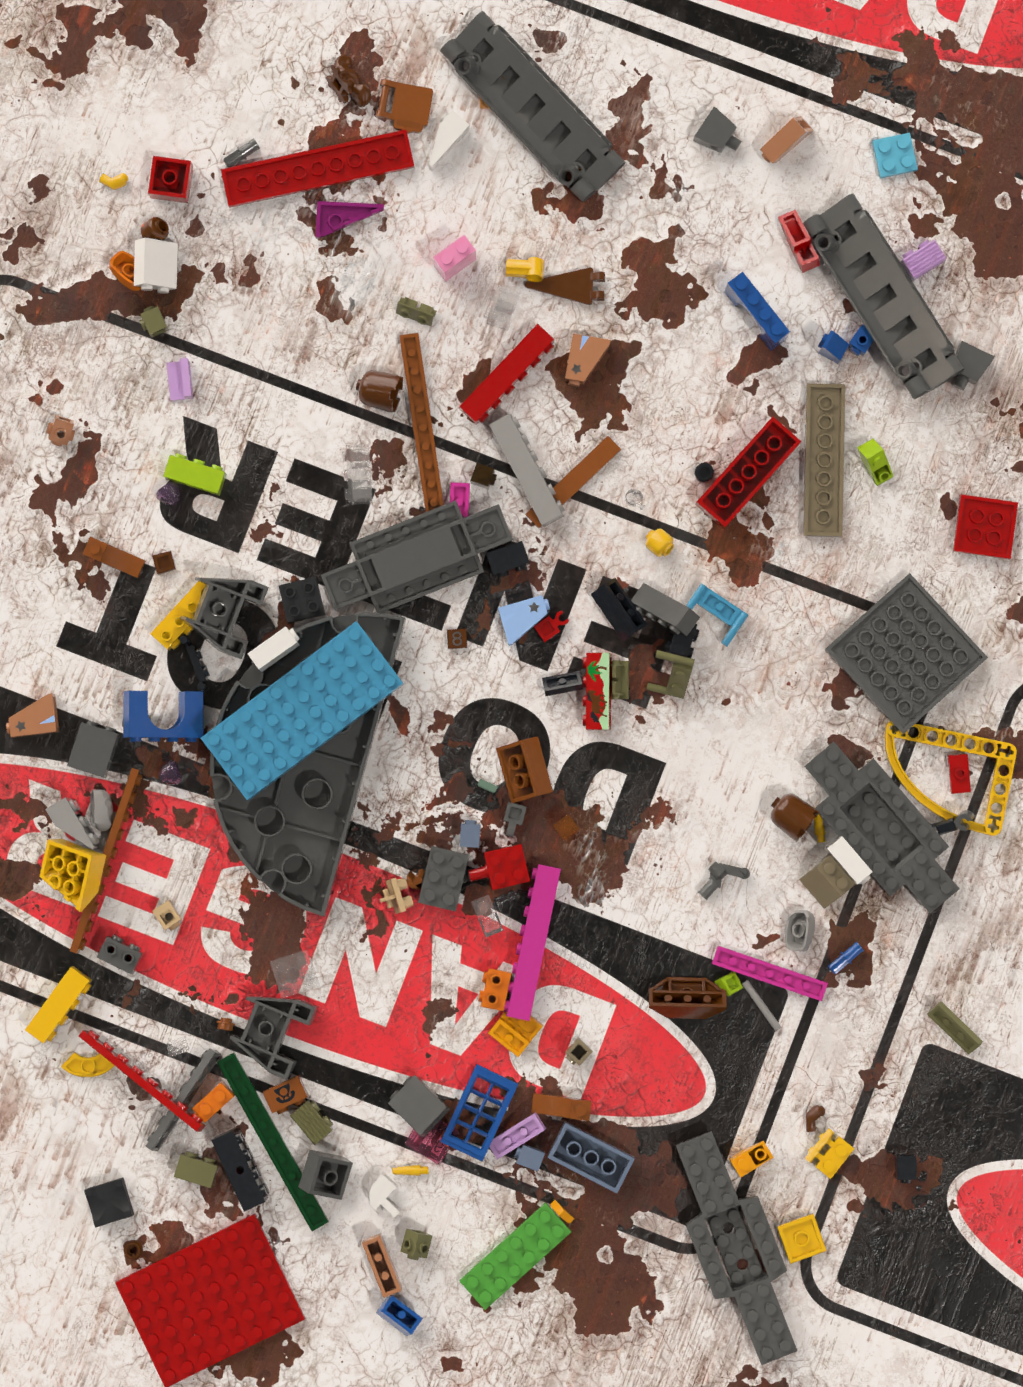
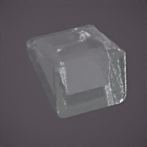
M185 1036L167 1042L169 1057L189 1051Z

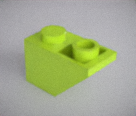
M874 438L857 447L862 462L877 486L894 477L883 448Z

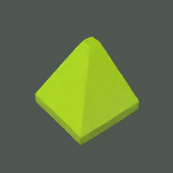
M734 971L714 981L717 986L726 990L727 996L743 988Z

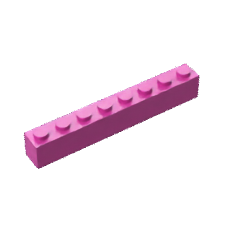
M538 864L537 868H533L531 879H535L533 887H529L527 898H531L530 906H525L523 917H527L526 925L522 924L520 936H523L522 944L518 943L516 955H519L518 963L514 962L512 974H515L514 982L510 981L508 993H511L510 1001L506 1000L504 1012H507L508 1017L530 1021L561 871L559 868Z

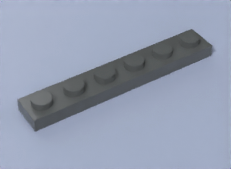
M209 1048V1050L202 1054L201 1062L191 1071L190 1079L181 1086L180 1094L177 1099H174L177 1103L181 1101L186 1106L189 1105L221 1056V1053ZM169 1110L159 1120V1126L156 1131L149 1135L146 1147L151 1151L158 1152L180 1118Z

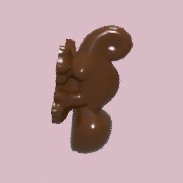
M340 55L335 60L334 65H331L333 76H326L328 86L336 92L339 102L347 103L349 99L348 94H351L359 107H365L371 101V90L366 84H360L358 73L350 68L352 59L347 55Z

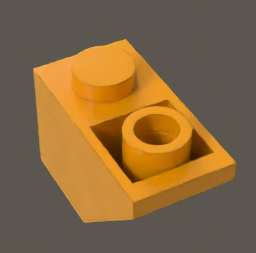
M761 1141L745 1148L729 1158L741 1178L774 1157L765 1142Z

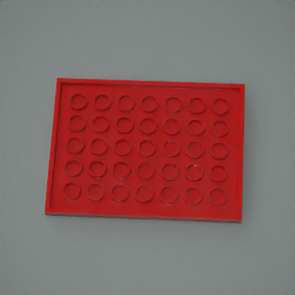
M255 1213L115 1282L164 1387H169L306 1319Z

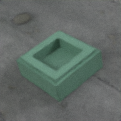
M482 779L479 780L478 787L492 793L496 792L498 786Z

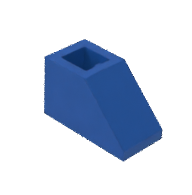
M831 330L829 335L825 333L818 345L821 349L818 354L839 364L849 344Z

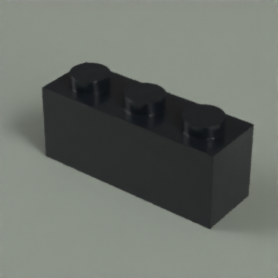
M616 578L606 582L591 594L622 641L627 640L647 626V623L639 611L636 610V607Z

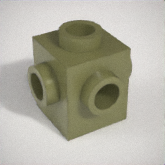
M406 1229L400 1252L408 1254L407 1258L412 1260L427 1258L433 1235L420 1230Z

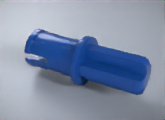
M854 942L851 947L844 953L841 952V955L829 964V969L832 973L837 974L848 963L852 964L851 961L864 950L857 942Z

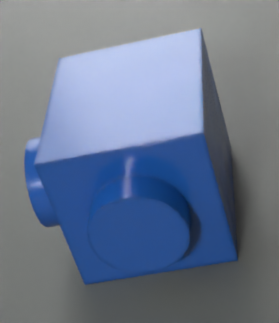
M863 324L857 330L848 346L850 347L849 351L856 356H864L874 341Z

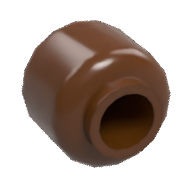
M153 217L141 226L142 238L163 241L168 237V224L159 217Z

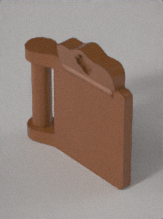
M382 79L379 108L375 113V117L394 120V128L396 130L406 129L407 134L421 133L423 126L428 125L433 89ZM394 88L391 113L386 112L389 89Z

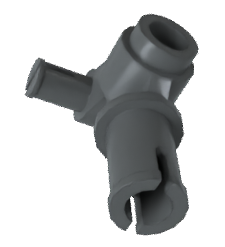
M714 862L708 869L710 871V880L698 893L707 900L717 888H721L722 879L727 874L747 879L750 877V871L747 868Z

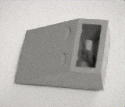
M65 797L45 809L56 827L91 849L100 848L98 845L100 840L88 828L91 825L86 816H81L79 812L81 807L76 799L73 800L72 798Z

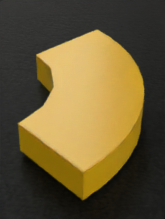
M74 1052L61 1067L75 1076L95 1077L108 1072L115 1065L100 1053L88 1058Z

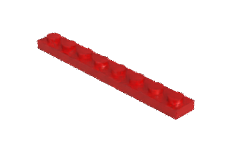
M83 1030L80 1033L79 1037L196 1132H201L206 1125L202 1123L203 1119L196 1113L192 1115L187 1111L188 1107L181 1101L177 1103L172 1099L173 1095L166 1089L162 1091L157 1087L158 1082L151 1077L147 1079L142 1075L144 1073L142 1069L136 1065L134 1067L128 1063L129 1059L123 1054H116L113 1051L115 1048L106 1041L105 1043L100 1041V1036L93 1030Z

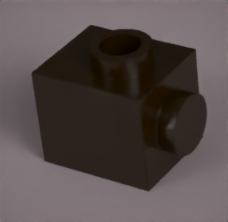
M476 463L470 480L471 484L489 490L490 485L494 486L497 475L494 474L495 469Z

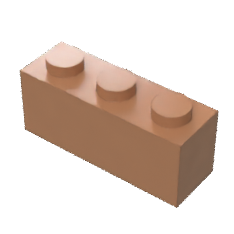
M379 1233L364 1239L362 1245L383 1298L402 1291L401 1282L382 1234Z

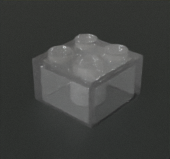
M308 949L270 961L281 999L320 986Z

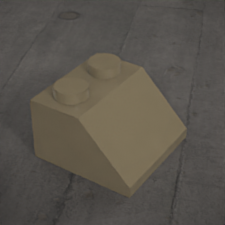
M831 855L824 857L799 879L824 909L855 885L854 881Z

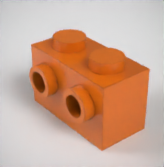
M489 968L488 972L484 971L482 983H486L484 991L480 990L478 1002H482L481 1007L504 1011L511 972Z

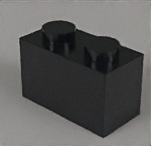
M522 541L486 553L493 577L498 576V578L508 576L509 571L516 569V572L527 569V565H530Z

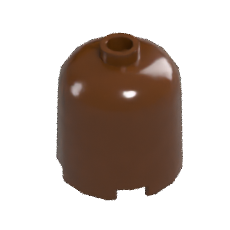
M371 370L366 372L362 379H358L356 390L363 404L389 413L395 412L401 399L397 398L398 392L403 390L404 380L399 375Z
M786 794L781 799L777 797L771 805L773 807L771 812L772 822L795 842L803 836L812 824L813 819L820 813L795 794Z

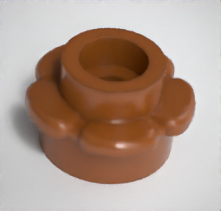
M221 1017V1020L216 1022L218 1023L217 1029L233 1031V1025L235 1026V1023H232V1019Z

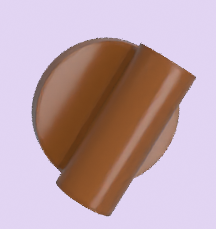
M419 869L416 875L413 873L407 874L406 881L410 888H415L416 890L422 888L421 883L424 879L425 870Z

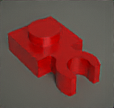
M563 611L557 612L555 619L552 620L548 616L534 626V629L544 642H547L560 632L559 625L564 626L569 622V619L563 622L559 620V616L563 614Z

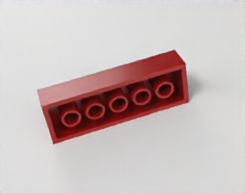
M772 416L699 498L695 505L724 530L802 441Z

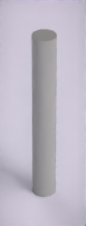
M746 980L742 983L743 987L776 1032L781 1028L780 1024L749 980Z

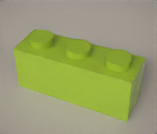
M178 453L175 456H169L163 475L165 479L220 496L227 475L222 467L217 465L208 467L204 465L205 462L194 459L192 462L186 460L187 456Z

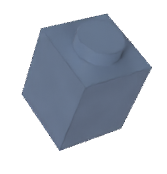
M465 820V824H461L460 847L479 848L480 824H477L476 820Z
M523 1143L522 1148H517L514 1158H517V1164L539 1171L545 1151Z

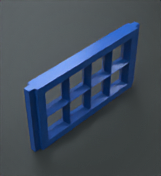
M476 1064L440 1142L482 1162L518 1084ZM478 1077L491 1083L486 1094L473 1089ZM494 1085L507 1091L503 1102L490 1097ZM470 1093L484 1098L479 1110L466 1104ZM487 1100L500 1106L495 1118L482 1112ZM463 1108L476 1114L472 1125L459 1120ZM480 1116L493 1122L488 1133L475 1127ZM456 1123L469 1129L464 1141L451 1135ZM473 1131L486 1137L481 1149L468 1143Z

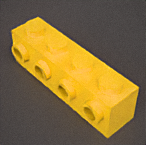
M198 581L150 633L167 650L170 651L171 648L173 650L176 649L181 643L180 637L184 634L188 635L193 630L180 617L184 616L193 619L206 584Z
M74 966L70 967L25 1031L43 1044L47 1041L51 1042L57 1034L55 1031L59 1025L63 1026L69 1018L67 1016L70 1010L74 1011L80 1003L78 999L81 994L85 995L92 985L89 983L92 979Z

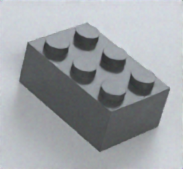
M431 846L418 903L456 911L469 855Z

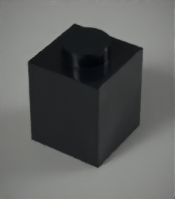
M894 1154L895 1178L900 1180V1183H912V1180H917L916 1155Z

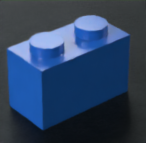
M393 1295L386 1297L376 1314L405 1336L412 1335L423 1319Z

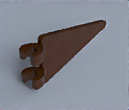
M590 267L546 277L540 282L529 281L525 283V287L586 305H592V300L604 301V291H593V281L605 282V272H594L593 268Z

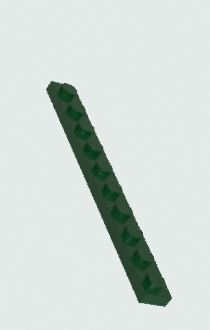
M235 1052L217 1062L309 1228L311 1231H314L328 1223L329 1220L315 1195L309 1194L298 1187L302 1172Z

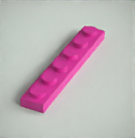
M717 946L712 964L819 1001L823 1000L828 983L721 946Z

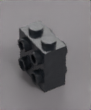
M697 624L694 625L687 636L682 633L677 635L670 630L669 635H672V640L667 642L664 652L691 658L694 651L691 644L692 641L695 642L699 634V629H696Z

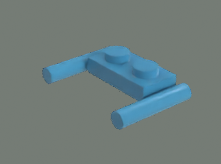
M702 583L686 605L692 610L697 603L700 607L731 626V629L721 642L726 647H728L749 616Z

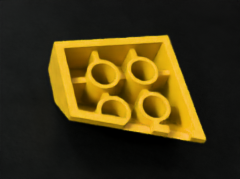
M48 839L40 877L54 890H58L64 895L63 898L73 903L79 912H82L99 891L106 855L64 839Z

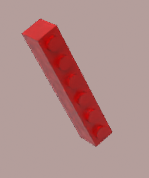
M537 324L459 406V410L474 424L477 425L479 422L482 424L488 418V412L492 408L495 410L502 403L500 399L505 394L508 396L515 389L513 385L518 380L522 382L526 378L529 368L531 366L535 368L541 361L540 357L544 353L548 354L554 348V338Z

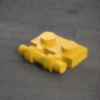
M828 1128L824 1134L822 1133L819 1136L820 1139L814 1147L811 1146L808 1150L809 1153L805 1159L810 1163L815 1157L819 1159L815 1167L831 1179L854 1148L840 1136L833 1142L830 1138L834 1132ZM825 1144H828L830 1147L825 1154L819 1153Z

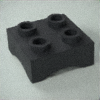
M316 577L278 585L288 624L326 615Z
M123 1177L84 1190L95 1228L134 1215Z

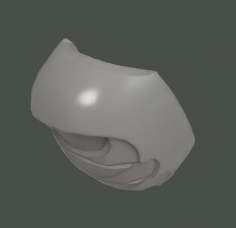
M101 789L92 790L90 796L91 825L98 831L109 830L112 827L111 815L113 813L110 794Z
M798 910L788 915L785 925V945L789 950L807 951L812 943L815 931V917L810 911Z

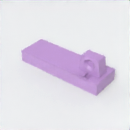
M535 1112L493 1138L490 1149L495 1157L499 1159L543 1132L546 1127Z

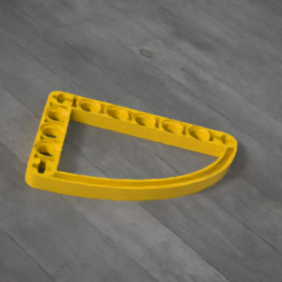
M890 721L886 724L884 736L885 751L895 776L912 797L928 810L945 820L950 818L956 819L958 815L933 802L912 783L898 760L894 738L995 758L996 763L984 824L967 821L966 819H963V822L969 825L968 830L990 836L998 835L1001 832L1017 754L1016 747L1013 744L919 724L912 726L918 729V736L911 738L908 735V731L904 733V736H901L899 731L893 734L892 730L889 729L893 724ZM929 731L936 732V741L930 742L927 739ZM948 735H953L956 738V743L953 746L946 743ZM967 739H972L975 742V746L971 750L967 749L964 745ZM987 742L991 743L994 747L993 752L990 754L986 753L983 749L984 744ZM997 744H1000L999 749H1006L1008 746L1012 754L1005 757V753L998 752V756H996ZM1001 765H1005L1009 769V773L1006 776H1001L998 772ZM997 784H1002L1005 787V792L1002 795H998L995 792ZM993 803L1001 805L1000 813L995 814L992 812L991 806ZM989 815L1000 817L999 820L995 819L994 825L997 826V830H993V833L988 828V824H992L993 819H989Z

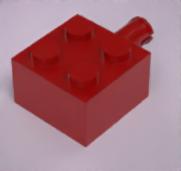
M522 844L484 852L485 866L468 870L471 882L488 878L490 879L492 890L530 882Z

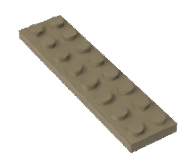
M807 383L803 536L842 537L845 384Z

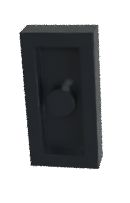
M580 671L542 678L545 696L583 689Z

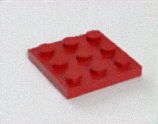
M961 494L953 552L1010 560L1018 502Z

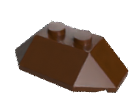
M667 977L649 989V1008L666 1018L707 1019L727 1009L726 990L721 989L707 978Z

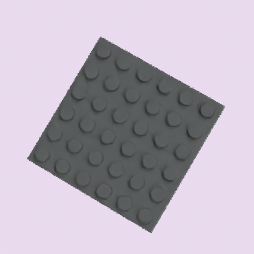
M910 573L825 649L829 656L902 735L988 658Z

